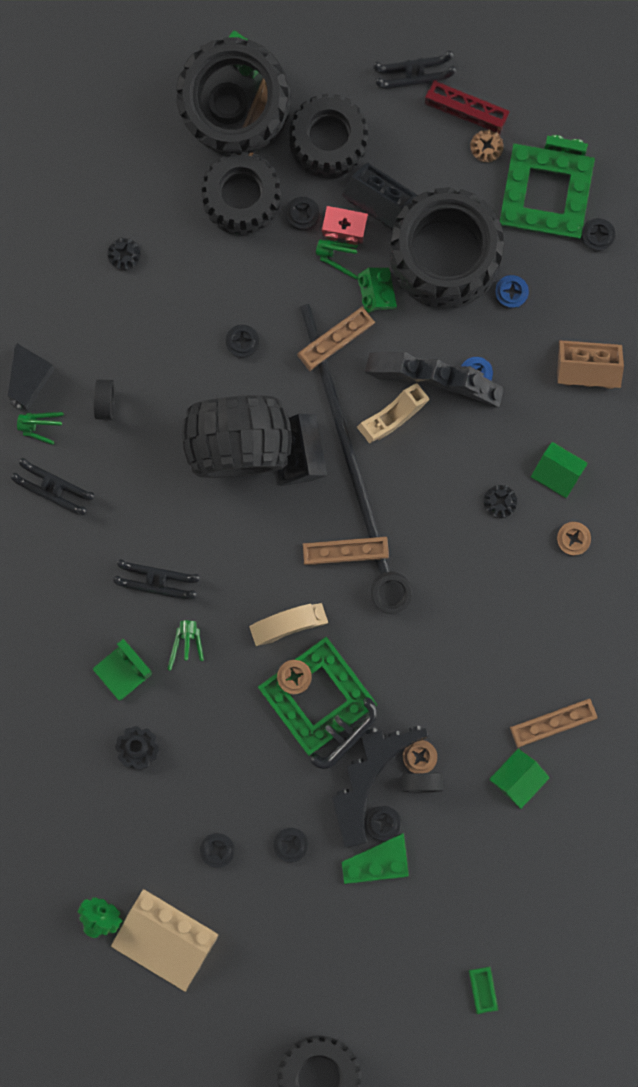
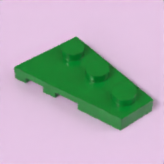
M404 833L343 861L344 884L409 877Z

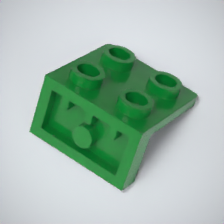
M124 638L117 643V649L93 668L94 672L119 701L124 699L152 675L151 670Z

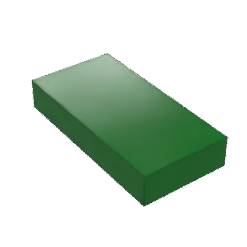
M491 967L469 970L476 1014L497 1011L498 1005Z

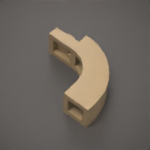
M416 383L403 390L382 411L361 422L357 428L369 443L377 439L380 440L410 419L430 399Z
M322 603L307 604L267 617L249 626L255 645L260 646L273 643L282 637L298 631L323 626L328 623Z

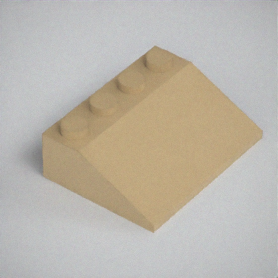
M143 889L111 947L181 990L186 991L219 934Z

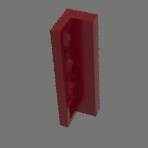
M437 81L433 82L431 89L428 90L425 96V105L487 130L490 129L498 134H501L510 112ZM435 89L443 90L446 97L435 93ZM453 98H463L465 104L455 101ZM478 104L482 106L484 112L471 106ZM497 112L502 114L503 117L500 119L490 114Z

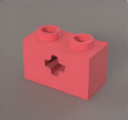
M327 206L322 236L333 241L338 239L346 240L349 244L363 243L368 214ZM343 224H347L346 229H342Z

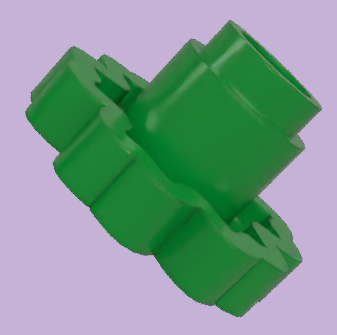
M93 897L91 901L85 899L78 909L80 914L79 920L84 925L83 930L87 936L97 938L102 934L107 935L109 932L115 933L122 922L117 908L112 904H107L104 899Z

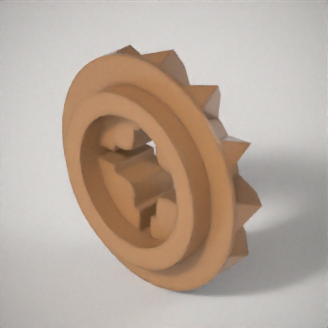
M490 129L480 131L474 135L471 141L472 154L480 161L492 162L498 159L503 152V139L500 138L497 132H492ZM492 140V148H487L486 150L484 149V151H482L484 146L482 142L487 143L488 141Z
M569 522L563 525L557 535L559 548L565 554L573 556L583 554L591 543V534L588 528L579 522ZM578 531L577 539L580 543L575 542L569 546L571 539L568 536H573Z
M299 660L285 662L279 668L277 674L278 684L283 691L290 694H300L309 687L312 678L309 667ZM290 669H292L293 672H295V674H303L301 675V677L298 678V686H296V683H294L293 680L286 681L289 677H291Z
M425 740L413 743L404 750V765L410 772L428 773L436 765V749ZM425 749L424 758L428 763L420 761L415 765L416 756H414L412 751L420 754Z

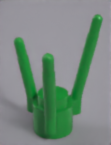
M320 239L316 249V255L321 256L320 261L330 264L354 279H358L357 275L329 259V257L333 258L335 250L356 254L357 250L350 248H357L358 245Z
M64 413L19 414L17 431H23V436H30L53 445V440L33 433L31 430L35 431L37 424L61 426L62 422L37 420L36 418L64 416Z
M189 620L180 621V628H176V638L167 668L168 671L172 669L180 637L185 640L184 660H188L189 641L194 640L195 636L200 661H204L200 629L197 628V622Z

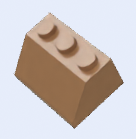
M559 341L558 383L568 386L574 384L586 387L601 386L609 389L621 388L624 369L622 345Z

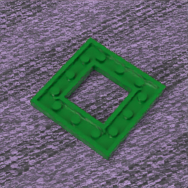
M513 144L500 216L501 225L580 240L595 158ZM530 169L570 176L564 214L523 207Z
M327 636L295 660L304 662L309 667L311 675L320 668H323L347 701L314 726L291 695L280 687L277 680L278 672L258 686L260 692L308 756L334 738L325 729L327 725L332 726L339 734L345 730L336 723L334 718L337 715L351 726L368 713L363 703L366 697L371 698L375 705H378ZM290 669L291 677H289L286 681L293 680L297 686L298 678L301 677V675L303 674H295V672H293V670Z

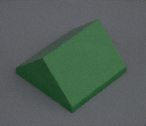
M551 442L530 478L567 499L588 463Z
M518 748L489 780L521 809L550 777L534 759Z

